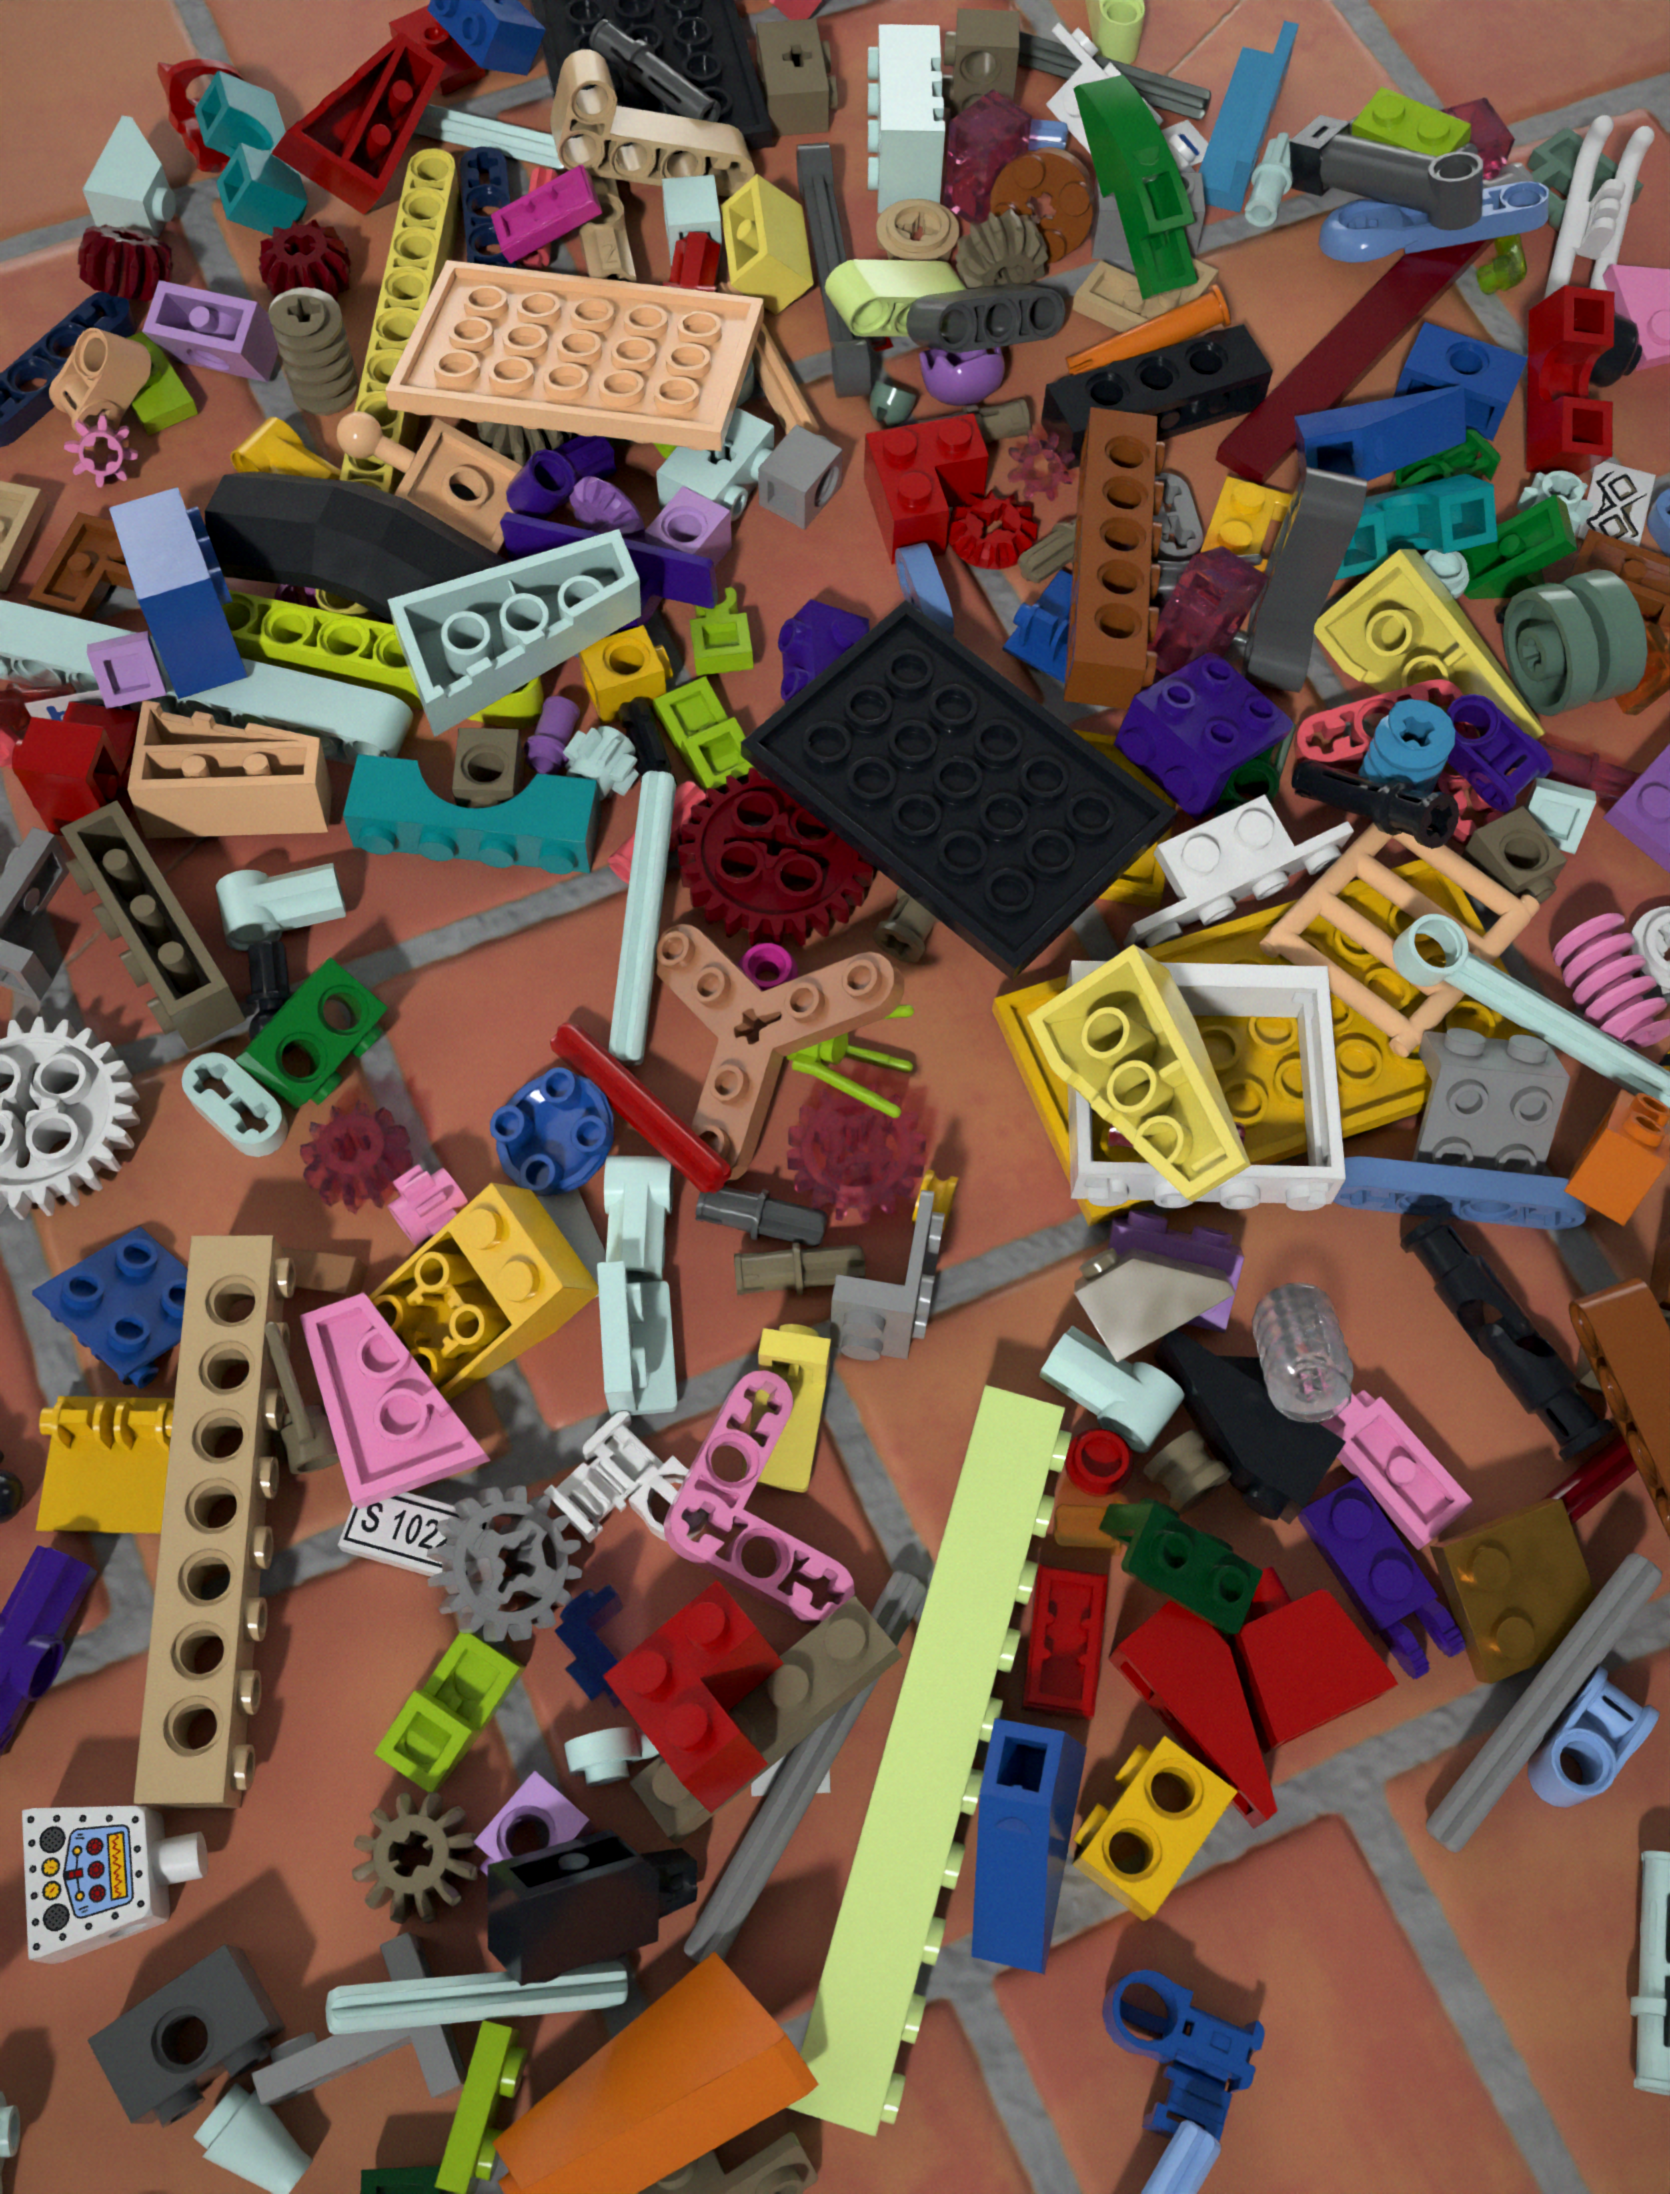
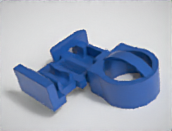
M1145 1969L1122 1977L1110 1987L1104 1998L1102 2016L1106 2031L1114 2043L1126 2052L1144 2055L1162 2064L1173 2061L1172 2067L1166 2066L1163 2077L1171 2080L1168 2086L1169 2091L1166 2101L1163 2104L1155 2103L1152 2113L1144 2116L1141 2127L1172 2140L1181 2123L1166 2117L1167 2112H1171L1202 2126L1204 2130L1220 2142L1232 2098L1231 2093L1249 2088L1253 2081L1256 2068L1254 2065L1249 2064L1252 2054L1262 2048L1265 2036L1263 2025L1256 2020L1246 2024L1243 2029L1190 2005L1194 1992L1173 1983V1981L1160 1972ZM1140 1983L1154 1989L1165 2003L1167 2019L1138 2009L1121 2000L1125 1988L1129 1984ZM1122 2019L1149 2031L1162 2034L1160 2039L1150 2041L1138 2039L1127 2030ZM1190 2026V2031L1187 2036L1185 2035V2032L1187 2027ZM1230 2078L1229 2086L1226 2092L1224 2091V2084L1226 2083L1227 2079Z

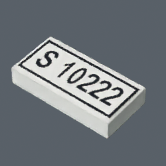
M405 1492L358 1509L353 1504L338 1547L343 1552L432 1577L442 1572V1562H437L427 1557V1551L431 1548L445 1546L447 1538L441 1535L436 1526L439 1521L449 1518L459 1521L461 1519L453 1505ZM492 1517L480 1527L484 1530H493L496 1522ZM465 1565L466 1576H467V1580H468V1582H469L468 1574H467V1570H466V1565Z

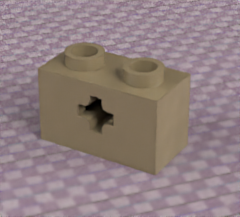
M816 18L756 23L757 69L761 93L771 123L773 137L829 132V109H837L838 106L837 84L835 76L826 75V73L831 72L830 46L828 40L820 41Z

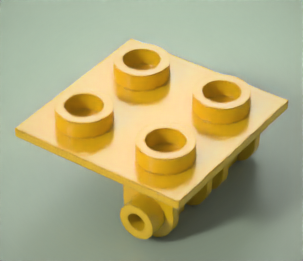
M58 1396L54 1407H44L40 1414L39 1428L42 1435H51L36 1531L161 1534L175 1398Z

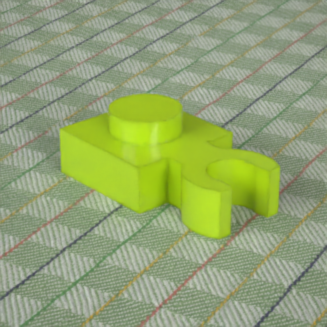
M732 587L725 588V601L716 604L713 609L694 605L696 619H689L696 676L754 669L747 613L738 612L737 594Z

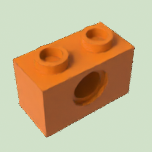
M1621 1089L1581 1148L1564 1192L1624 1226L1669 1162L1670 1109L1650 1095L1638 1093L1635 1097Z

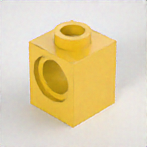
M644 625L605 637L578 653L582 681L602 726L620 720L618 715L620 705L624 702H631L635 697L646 699L648 705L652 708L653 699L666 694L665 680L673 678L671 664L665 648L662 644L653 646Z

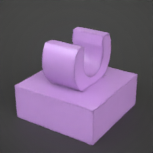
M148 631L87 644V655L106 709L167 695V686Z

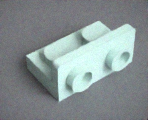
M624 1261L597 1263L604 1393L610 1416L613 1417L619 1411H627L630 1413V1416L675 1411L678 1407L668 1283L666 1281L629 1283Z

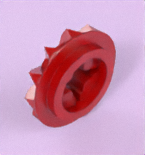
M990 490L985 498H977L969 494L964 505L953 507L947 534L953 551L962 560L978 568L998 570L1017 565L1019 556L1035 545L1038 525L1032 520L1031 507H1020L1017 505L1014 494L1006 499L996 498L993 491ZM994 521H1002V530L995 529L992 534L988 533L986 538L983 539L984 525L990 526Z

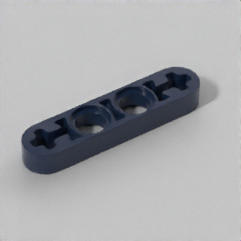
M481 146L472 148L462 156L460 161L467 263L517 268V261L510 264L502 252L491 256L478 252L484 246L491 244L499 245L492 217L480 216L475 212L487 206L501 209L511 203L507 163L504 155L492 147ZM489 173L490 184L481 185L480 174Z
M103 291L94 293L0 373V447L10 445L55 407L49 398V388L68 360V358H62L58 355L64 348L75 345L83 331L89 328H98L124 338H128L136 333L137 324L127 299L119 296H110L109 293ZM36 378L47 380L44 386L32 392L20 390L21 386L29 380Z

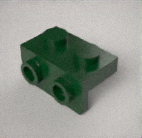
M1141 1498L1139 1504L1108 1505L1099 1530L1128 1547L1121 1563L1123 1572L1226 1634L1239 1633L1263 1574L1262 1570L1233 1553V1547L1226 1541L1214 1535L1200 1532L1181 1521L1177 1511L1159 1501Z

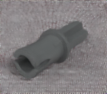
M725 1185L716 1194L700 1192L695 1213L697 1221L720 1224L750 1232V1237L754 1240H759L762 1234L810 1247H817L821 1244L828 1222L827 1213L823 1210L770 1198V1190L762 1189L761 1193L758 1194L730 1188Z

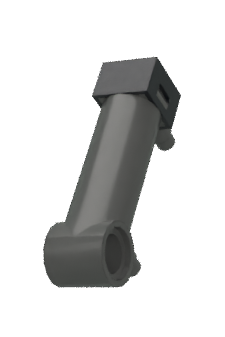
M1319 115L1289 141L1290 168L1293 176L1292 189L1322 196L1330 188H1335L1428 213L1429 222L1432 226L1442 230H1461L1477 223L1482 217L1483 160L1477 155L1478 150L1473 143H1466L1454 152L1438 157L1352 135V123L1358 115L1348 121Z

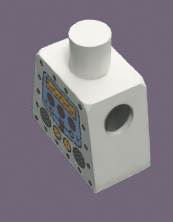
M145 1806L32 1808L22 1810L28 1960L47 1964L62 1963L168 1921L170 1917L168 1885L207 1876L208 1855L202 1832L165 1838L162 1814Z

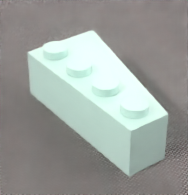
M619 529L388 599L396 636L434 737L641 616L640 580Z

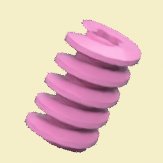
M1607 913L1579 925L1566 934L1556 944L1552 956L1555 964L1565 969L1562 974L1564 983L1567 987L1575 990L1572 995L1573 1001L1577 1008L1585 1011L1583 1020L1629 1048L1638 1050L1655 1044L1670 1035V1019L1657 1022L1653 1019L1667 1007V1002L1662 997L1644 1000L1643 996L1656 986V980L1653 976L1649 975L1633 978L1632 975L1646 964V960L1640 954L1622 956L1624 952L1628 951L1635 944V938L1630 933L1612 936L1611 933L1618 930L1625 923V918L1618 913Z

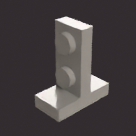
M32 827L22 844L15 847L9 854L5 870L0 876V986L41 1001L53 980L36 954L21 946L69 873V869L65 864L69 859L54 834Z
M406 1932L380 1944L391 1981L434 1978L419 1936ZM448 2023L337 2034L319 2043L315 2033L310 2032L273 2048L270 2051L273 2064L252 2073V2077L261 2105H280L413 2043L431 2098H444L463 2089L467 2071L451 2025Z

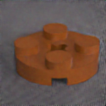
M1042 147L1037 151H1028L1023 155L1016 156L1004 167L993 185L990 207L991 213L995 217H1001L1010 208L1017 216L1028 214L1031 221L1035 222L1039 234H1042L1045 241L1048 259L1044 263L1049 264L1059 261L1063 256L1074 251L1085 239L1096 217L1097 199L1096 197L1094 198L1093 188L1089 182L1091 177L1088 170L1079 159L1059 148ZM1046 192L1052 196L1050 206L1056 210V214L1054 216L1046 214L1042 218L1034 213L1035 207L1030 203L1031 196L1039 198Z

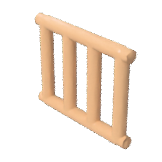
M1372 823L1270 929V932L1259 943V946L1267 956L1276 958L1281 954L1296 966H1328L1330 992L1392 1038L1389 1046L1394 1053L1401 1057H1407L1416 1046L1421 1044L1424 1031L1432 1032L1466 993L1446 981L1429 987L1418 986L1409 982L1428 996V998L1408 1019L1299 937V935L1320 915L1404 978L1397 970L1393 960L1392 951L1395 940L1336 897L1355 876L1415 920L1428 914H1440L1449 917L1464 931L1468 941V951L1490 965L1496 961L1530 923L1533 916L1540 910V905L1530 895H1522L1520 898H1517L1446 845L1431 849L1418 844L1412 835L1403 832L1398 835H1390L1379 831L1376 825ZM1391 838H1394L1501 918L1481 937L1373 857Z

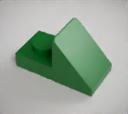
M1554 494L1498 525V541L1457 551L1465 558L1469 572V582L1464 595L1469 599L1512 598L1525 589L1545 584L1542 568L1578 550L1567 504Z

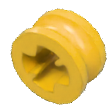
M927 1169L916 1201L912 1224L915 1225L921 1190L933 1191L935 1193L932 1212L945 1214L942 1233H944L959 1178L950 1176L948 1180H939L936 1177V1171Z

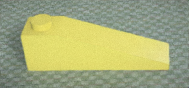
M1399 549L1316 621L1314 634L1341 669L1359 682H1365L1382 694L1428 680L1442 679L1456 685L1463 695L1477 694L1487 697L1515 725L1535 740L1547 733L1453 596L1416 549ZM1428 699V702L1438 706L1434 699ZM1446 705V706H1438V707H1440L1445 713H1446L1447 709L1449 708L1448 705Z
M1135 944L1131 945L1027 1016L1050 1068L1091 1104L1090 1107L1104 1120L1112 1124L1133 1145L1134 1149L1186 1199L1194 1202L1251 1166L1200 1032L1169 969Z

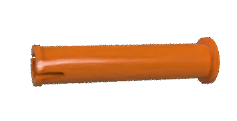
M1216 284L1209 286V293L1072 357L1068 356L1065 358V362L1070 376L1082 374L1107 366L1115 361H1124L1166 346H1173L1221 323L1224 327L1230 326V314L1220 289Z

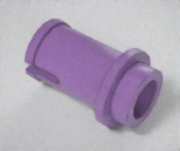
M551 696L545 700L534 736L527 738L524 743L523 751L526 755V764L532 770L541 774H556L569 761V758L563 754V751L569 744L573 728L580 716V709L574 702L561 696Z

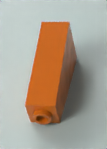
M714 1951L492 2142L509 2170L507 2174L498 2180V2184L504 2194H637L807 2096L819 2083L787 2034Z

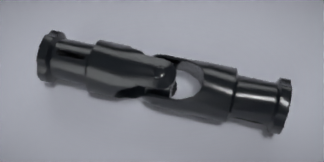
M1446 1210L1432 1216L1408 1233L1401 1240L1400 1246L1405 1253L1414 1252L1436 1281L1433 1288L1479 1350L1491 1360L1498 1375L1528 1415L1537 1414L1561 1446L1558 1454L1563 1461L1566 1462L1610 1433L1615 1428L1609 1419L1600 1420L1575 1387L1578 1382L1577 1377L1550 1343L1539 1335L1530 1317L1482 1255L1474 1256L1451 1227L1453 1217ZM1483 1302L1498 1309L1503 1317L1494 1323L1486 1324L1482 1307Z

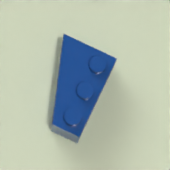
M176 487L110 507L109 510L139 605L178 699L247 678V673L222 605L233 601L198 506L186 509L180 491Z

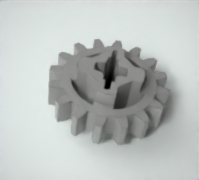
M518 1485L507 1488L504 1497L499 1487L495 1486L480 1490L479 1503L472 1497L455 1503L460 1521L449 1518L439 1521L437 1524V1530L442 1536L447 1538L445 1546L431 1548L427 1551V1557L434 1561L442 1562V1572L427 1580L428 1586L435 1588L446 1587L449 1596L442 1601L438 1609L441 1614L453 1613L459 1610L464 1613L459 1623L458 1630L464 1634L474 1633L483 1626L485 1642L503 1641L507 1631L513 1641L525 1640L532 1636V1624L538 1629L551 1628L556 1624L551 1606L565 1607L572 1605L574 1598L563 1588L565 1580L582 1578V1570L573 1565H568L567 1555L580 1549L581 1543L580 1540L564 1541L561 1531L566 1528L571 1520L566 1514L549 1518L546 1515L551 1503L549 1496L534 1497L527 1503L526 1486ZM495 1516L512 1518L509 1524L502 1526L499 1533L492 1529L484 1530L480 1527L484 1522ZM506 1550L508 1554L504 1562L498 1555L499 1552ZM465 1565H466V1570H467L469 1582H468L467 1576H466ZM506 1565L512 1570L510 1576L502 1575ZM513 1594L518 1597L526 1596L530 1599L524 1606L512 1612L498 1610L501 1604L509 1602Z

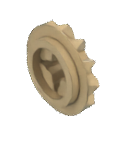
M926 199L902 200L890 205L879 216L876 224L878 249L887 252L889 260L935 261L938 259L948 261L952 248L958 247L959 225L952 212L937 202ZM918 227H923L922 233L924 235L920 241L911 240L910 238L913 237L914 232L918 231Z

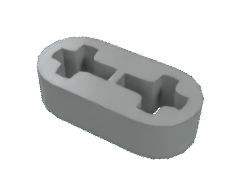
M1161 473L1160 476H1155V480L1164 482L1163 501L1165 504L1171 505L1170 512H1165L1162 502L1159 515L1153 516V521L1162 522V534L1158 554L1156 557H1151L1153 563H1158V561L1180 562L1198 560L1203 545V531L1190 489L1179 476L1171 473ZM1169 534H1174L1178 547L1185 549H1177L1174 543L1168 542Z

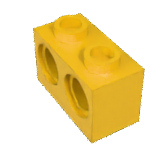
M1165 1735L1151 1751L1147 1750L1140 1743L1137 1745L1114 1778V1780L1125 1787L1109 1811L1097 1803L1072 1838L1083 1847L1072 1865L1142 1921L1156 1914L1238 1792ZM1167 1775L1173 1777L1182 1785L1185 1791L1186 1802L1181 1812H1167L1156 1804L1151 1793V1783L1155 1776ZM1119 1834L1129 1835L1141 1844L1145 1853V1863L1140 1873L1127 1874L1120 1871L1113 1864L1109 1855V1844L1113 1836Z

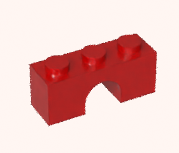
M1564 285L1529 310L1526 472L1549 474L1554 471L1563 470L1578 476L1612 458L1613 402L1589 399L1588 388L1590 375L1596 361L1603 353L1614 347L1615 292Z

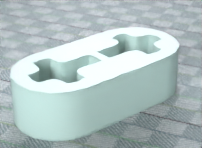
M211 1052L191 1060L184 1069L181 1080L183 1090L196 1111L236 1149L247 1156L261 1157L270 1155L278 1150L285 1142L289 1129L287 1119L275 1098L233 1059L224 1054ZM209 1077L217 1081L223 1080L231 1095L224 1100L214 1090L210 1088L206 1090L202 1083ZM246 1109L256 1119L260 1121L265 1119L268 1128L261 1133L253 1128L248 1130L240 1113Z

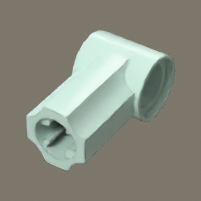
M334 863L272 877L258 870H241L227 874L216 884V895L226 944L238 951H247L249 945L256 942L278 941L283 931L347 917L344 897Z
M607 1155L604 1207L605 1213L609 1214L606 1262L624 1261L629 1283L663 1281L666 1215H671L674 1187V1166L664 1156Z
M1073 1325L1056 1344L1039 1375L1040 1378L1096 1414L1097 1422L1101 1428L1117 1433L1127 1442L1131 1450L1139 1453H1146L1150 1450L1184 1399V1392L1180 1386L1163 1371L1144 1362H1135L1133 1365L1124 1359L1116 1362L1108 1348Z

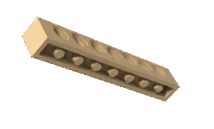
M273 1235L191 1236L133 1804L151 1809L241 1808L242 1790H250L254 1780L255 1750L252 1744H246L248 1715L257 1714L261 1701V1675L259 1670H252L255 1641H262L264 1639L267 1628L268 1613L266 1599L259 1597L261 1569H269L273 1557V1532L270 1526H265L267 1499H275L278 1491V1460L276 1457H270L273 1430H281L285 1414L284 1394L282 1389H276L277 1371L264 1327L270 1321L277 1323L289 1356L290 1330L288 1324L282 1322L284 1298L293 1297L296 1281L293 1258H287L286 1253ZM243 1299L255 1300L254 1309L247 1318L239 1322H227L228 1312L235 1303ZM237 1364H249V1373L241 1385L233 1389H221L222 1377L229 1368ZM242 1430L243 1440L239 1449L228 1457L215 1458L214 1450L219 1438L229 1431ZM236 1498L237 1509L232 1520L220 1528H209L208 1515L212 1507L222 1499ZM228 1567L230 1570V1583L226 1591L213 1600H203L201 1588L205 1577L217 1568ZM221 1638L224 1646L221 1662L212 1671L198 1674L195 1668V1656L198 1649L208 1640ZM213 1711L217 1720V1730L213 1739L206 1746L193 1750L188 1742V1729L191 1722L199 1714Z

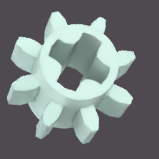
M1562 470L1551 472L1548 475H1544L1541 472L1537 473L1531 487L1524 488L1516 508L1525 511L1556 494L1567 504L1575 534L1578 526L1585 524L1593 508V503L1582 500L1588 485L1583 483L1573 473Z
M600 726L597 730L591 727L587 735L578 730L563 751V754L570 759L565 765L566 769H568L566 777L597 780L600 801L605 797L611 798L614 792L624 796L639 775L633 768L637 762V758L634 757L635 747L633 743L623 733L609 726Z

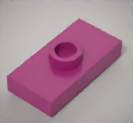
M581 164L492 213L491 217L501 252L511 264L602 214V209L592 178L584 165Z

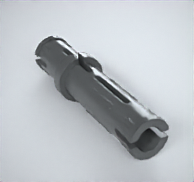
M603 19L597 23L590 35V47L617 66L622 78L632 84L639 83L682 117L717 122L721 112L720 103L710 98L685 79L683 75L656 57L655 51L650 44L641 39L634 40L611 20Z

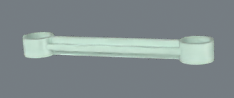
M1440 914L1424 915L1404 930L1395 940L1392 951L1394 964L1399 973L1409 982L1418 986L1429 987L1446 981L1634 1095L1638 1093L1650 1095L1670 1109V1072L1470 953L1464 931L1449 917ZM1415 934H1426L1434 938L1441 945L1446 958L1444 968L1434 967L1420 957L1415 947Z

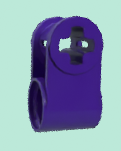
M1477 694L1463 695L1454 700L1446 711V714L1452 720L1453 726L1455 722H1468L1476 727L1480 738L1468 739L1461 736L1455 729V745L1448 756L1447 762L1472 785L1476 793L1492 808L1501 812L1509 811L1516 805V796L1536 777H1546L1553 770L1552 759L1543 746L1533 737L1524 733L1487 697ZM1516 768L1510 775L1506 776L1511 769Z

